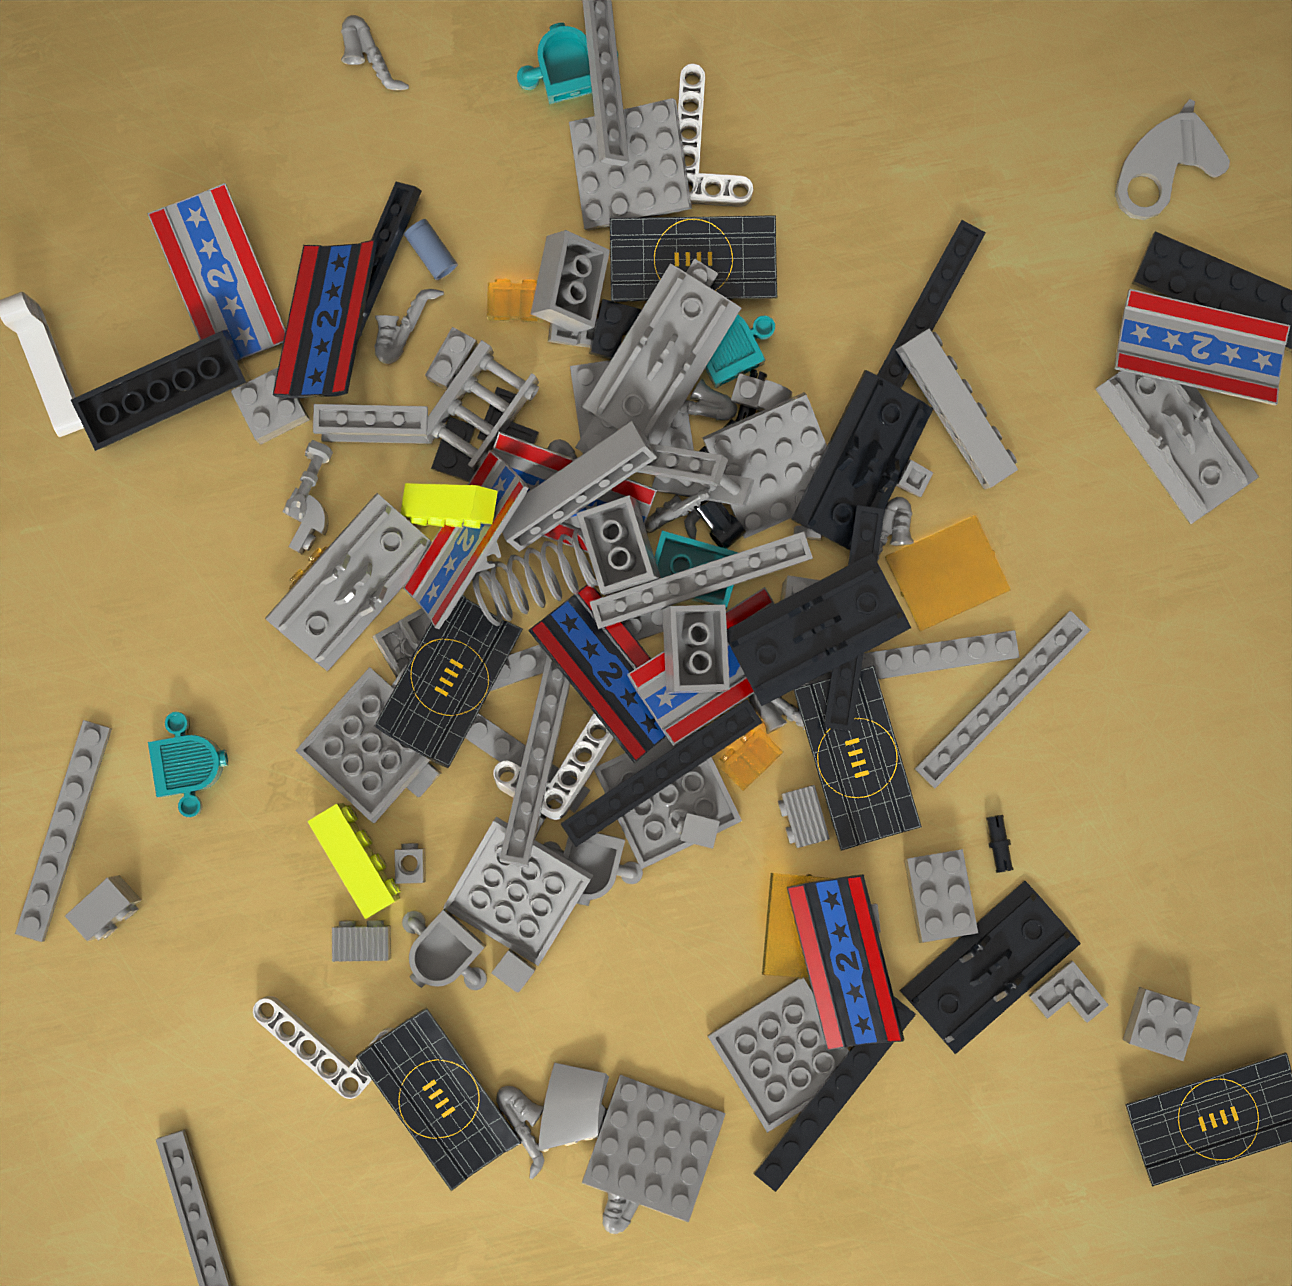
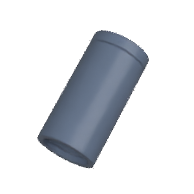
M427 219L416 222L405 231L404 236L435 280L447 276L458 266V263Z

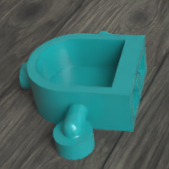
M565 23L551 25L549 27L550 31L542 37L538 46L539 67L534 68L529 65L521 67L517 73L519 86L525 90H532L537 87L539 79H543L549 104L591 94L592 86L586 35L577 28L565 26Z
M740 315L736 316L705 367L715 389L738 378L739 373L744 375L750 372V370L764 365L765 358L755 339H768L773 335L775 323L769 316H759L754 321L753 328L750 329Z
M172 712L165 719V727L175 737L148 742L156 797L184 794L179 800L178 810L185 817H195L202 810V801L196 796L195 791L205 790L218 781L223 767L228 766V755L225 749L220 750L217 744L209 738L186 735V730L189 727L188 717L181 712Z

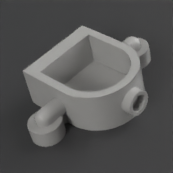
M597 833L575 847L568 837L565 851L561 850V847L556 842L549 841L543 844L593 875L577 904L589 906L590 900L605 895L612 888L617 875L621 876L622 880L628 884L639 882L643 875L642 869L636 862L630 861L624 865L620 864L625 839Z
M445 909L441 911L428 927L425 926V917L421 912L410 911L405 914L402 920L403 928L408 933H417L419 935L409 953V964L413 972L410 978L421 988L425 984L444 986L450 984L462 974L464 982L469 989L479 990L484 987L487 982L486 972L480 967L471 968L469 966L486 947L481 940Z

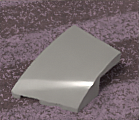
M422 608L373 636L374 641L396 678L405 665H408L431 623L430 617Z
M554 1063L541 1120L540 1151L546 1152L549 1151V1148L561 1145L569 1146L576 1144L580 1140L588 1141L598 1138L607 1113L606 1108L601 1104L609 1079L606 1073Z

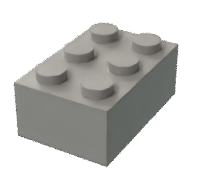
M567 230L548 235L544 246L531 314L574 333L594 328L610 250Z
M629 495L577 513L601 594L609 596L661 579L637 499Z
M725 605L669 606L662 609L666 694L730 690Z
M963 849L904 860L919 943L977 934L978 929Z

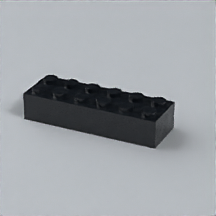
M222 330L71 399V402L94 450L97 451L251 381V378L228 330Z

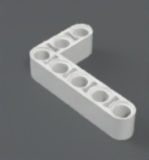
M688 64L682 69L680 74L678 117L681 133L685 129H692L697 134L692 139H687L681 134L684 156H691L695 161L692 165L686 166L688 183L693 187L690 192L691 204L743 207L751 201L753 184L747 177L699 173L705 72L697 64ZM689 75H695L700 81L697 84L691 85L685 79ZM687 102H694L698 108L693 112H689L683 106ZM714 184L720 188V192L716 195H710L706 192L705 188L708 185ZM737 186H742L746 188L748 193L743 197H738L733 193V189Z
M19 292L0 300V317L3 323L16 332L55 432L59 437L83 429L84 427L71 402V399L76 398L39 304L24 292Z
M595 714L592 715L551 783L547 784L541 814L550 819L559 820L567 814L613 740V736ZM597 729L606 732V735L600 739L591 736L592 732ZM587 752L592 757L587 762H580L577 760V756L580 753ZM502 761L495 766L493 771L494 779L501 791L514 798L521 767L510 761ZM504 772H512L514 774V778L508 782L500 780V776ZM566 776L577 778L576 783L571 786L563 784L562 781ZM553 799H559L563 802L562 806L558 809H551L547 805Z
M267 996L255 1003L253 1007L254 1018L341 1096L348 1099L355 1098L372 1081L358 1059L353 1064L347 1061L279 999ZM263 1003H270L274 1007L272 1017L263 1015L261 1011ZM285 1021H289L295 1026L294 1035L289 1036L283 1032L282 1024ZM394 1028L384 1029L374 1038V1040L370 1044H372L373 1042H375L380 1037H382ZM305 1040H311L316 1044V1052L314 1054H308L304 1051L303 1043ZM325 1059L335 1060L337 1063L336 1072L330 1073L325 1070ZM349 1077L356 1079L359 1085L358 1090L349 1091L345 1087V1079Z

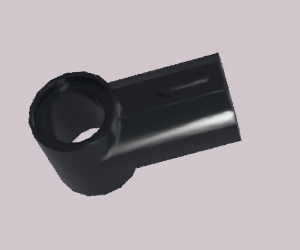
M705 500L701 501L699 507L694 506L697 513L710 529L709 535L718 547L728 549L746 534L742 524L733 515L728 513L721 502Z

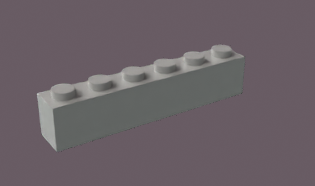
M927 329L897 348L896 351L984 489L991 488L1018 470L1015 465L1017 460L1009 449L1006 450L1000 441L1002 436L995 426H991L987 421L985 408L981 403L975 402L971 395L973 391L969 383L958 375L956 371L958 367L954 359L950 355L946 356L941 348L943 346L941 338L936 332H931L930 329Z
M631 421L619 428L617 432L604 441L597 443L594 448L574 459L562 470L552 474L546 481L529 490L502 531L505 540L520 552L655 460L657 456L645 434Z

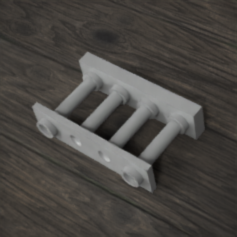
M482 340L429 414L427 436H422L431 443L434 438L438 439L440 437L472 458L468 466L474 472L477 471L489 450H493L498 432L505 433L527 400L531 401L539 390V386H537L539 381L534 374L531 373L526 381L496 362L494 356H492L494 354L492 347ZM482 370H490L519 390L510 404L478 383L477 377ZM467 392H473L503 412L495 426H492L462 406L461 400ZM451 415L459 416L487 435L479 449L446 428L447 425L445 423Z
M314 404L313 433L322 434V442L432 444L422 437L427 436V406Z
M650 444L657 458L637 472L654 475L655 479L652 488L657 489L658 492L691 497L699 491L708 490L711 494L708 499L709 501L746 507L754 480L724 474L728 459L723 455Z

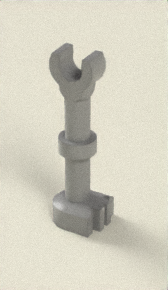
M314 440L311 443L309 442L305 456L311 459L307 471H304L301 475V484L294 497L287 500L285 513L288 514L292 507H298L300 509L299 518L305 517L307 496L311 487H314L318 481L317 474L322 463H328L333 454L327 445Z

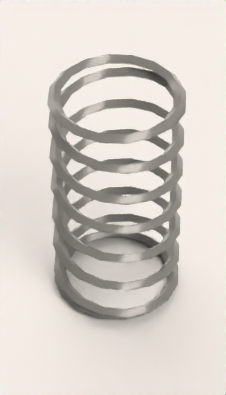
M574 529L572 538L566 534H561L557 546L550 541H544L541 553L534 548H528L524 559L518 555H511L507 565L496 561L494 562L495 567L491 568V572L488 570L477 572L472 579L473 588L486 618L493 625L500 626L502 616L508 621H511L513 617L509 600L495 576L496 567L499 566L508 575L510 589L519 610L528 615V600L520 582L512 572L513 560L519 561L524 567L529 589L537 605L542 608L545 607L546 600L535 573L529 566L530 553H534L540 559L548 588L552 596L556 600L561 601L562 591L559 582L546 560L547 546H550L557 553L561 571L568 588L572 593L578 594L579 586L577 579L563 554L562 542L565 539L575 549L580 570L588 586L593 588L595 585L598 586L591 566L578 543L577 534L586 546L582 531ZM479 575L486 583L494 600L498 616L497 621L489 613L481 596ZM501 598H502V600H503V602H504V605H505V607H506V610H505V608H504V606H503V604H502Z

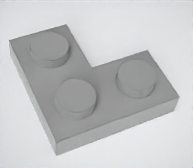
M1073 961L1067 963L1028 995L1047 1019L1067 1002H1070L1086 1023L1108 1006V1003Z

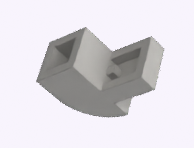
M739 373L731 402L757 409L758 412H761L792 398V391L772 381H762Z
M295 488L290 498L295 496L298 488ZM309 494L306 499L307 510L304 518H299L300 509L298 507H292L288 514L285 513L301 522L289 545L291 549L300 554H303L305 550L309 551L316 539V536L313 535L315 530L323 535H326L328 530V515L325 508Z

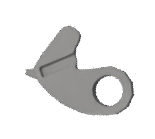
M1189 99L1180 113L1166 119L1151 129L1136 144L1124 161L1116 184L1115 197L1119 208L1130 218L1146 220L1158 216L1170 202L1177 164L1199 167L1213 178L1219 177L1228 170L1230 160L1206 124L1194 113L1195 101ZM1140 176L1148 177L1156 183L1159 197L1153 206L1140 207L1131 201L1127 191L1128 184L1133 178Z

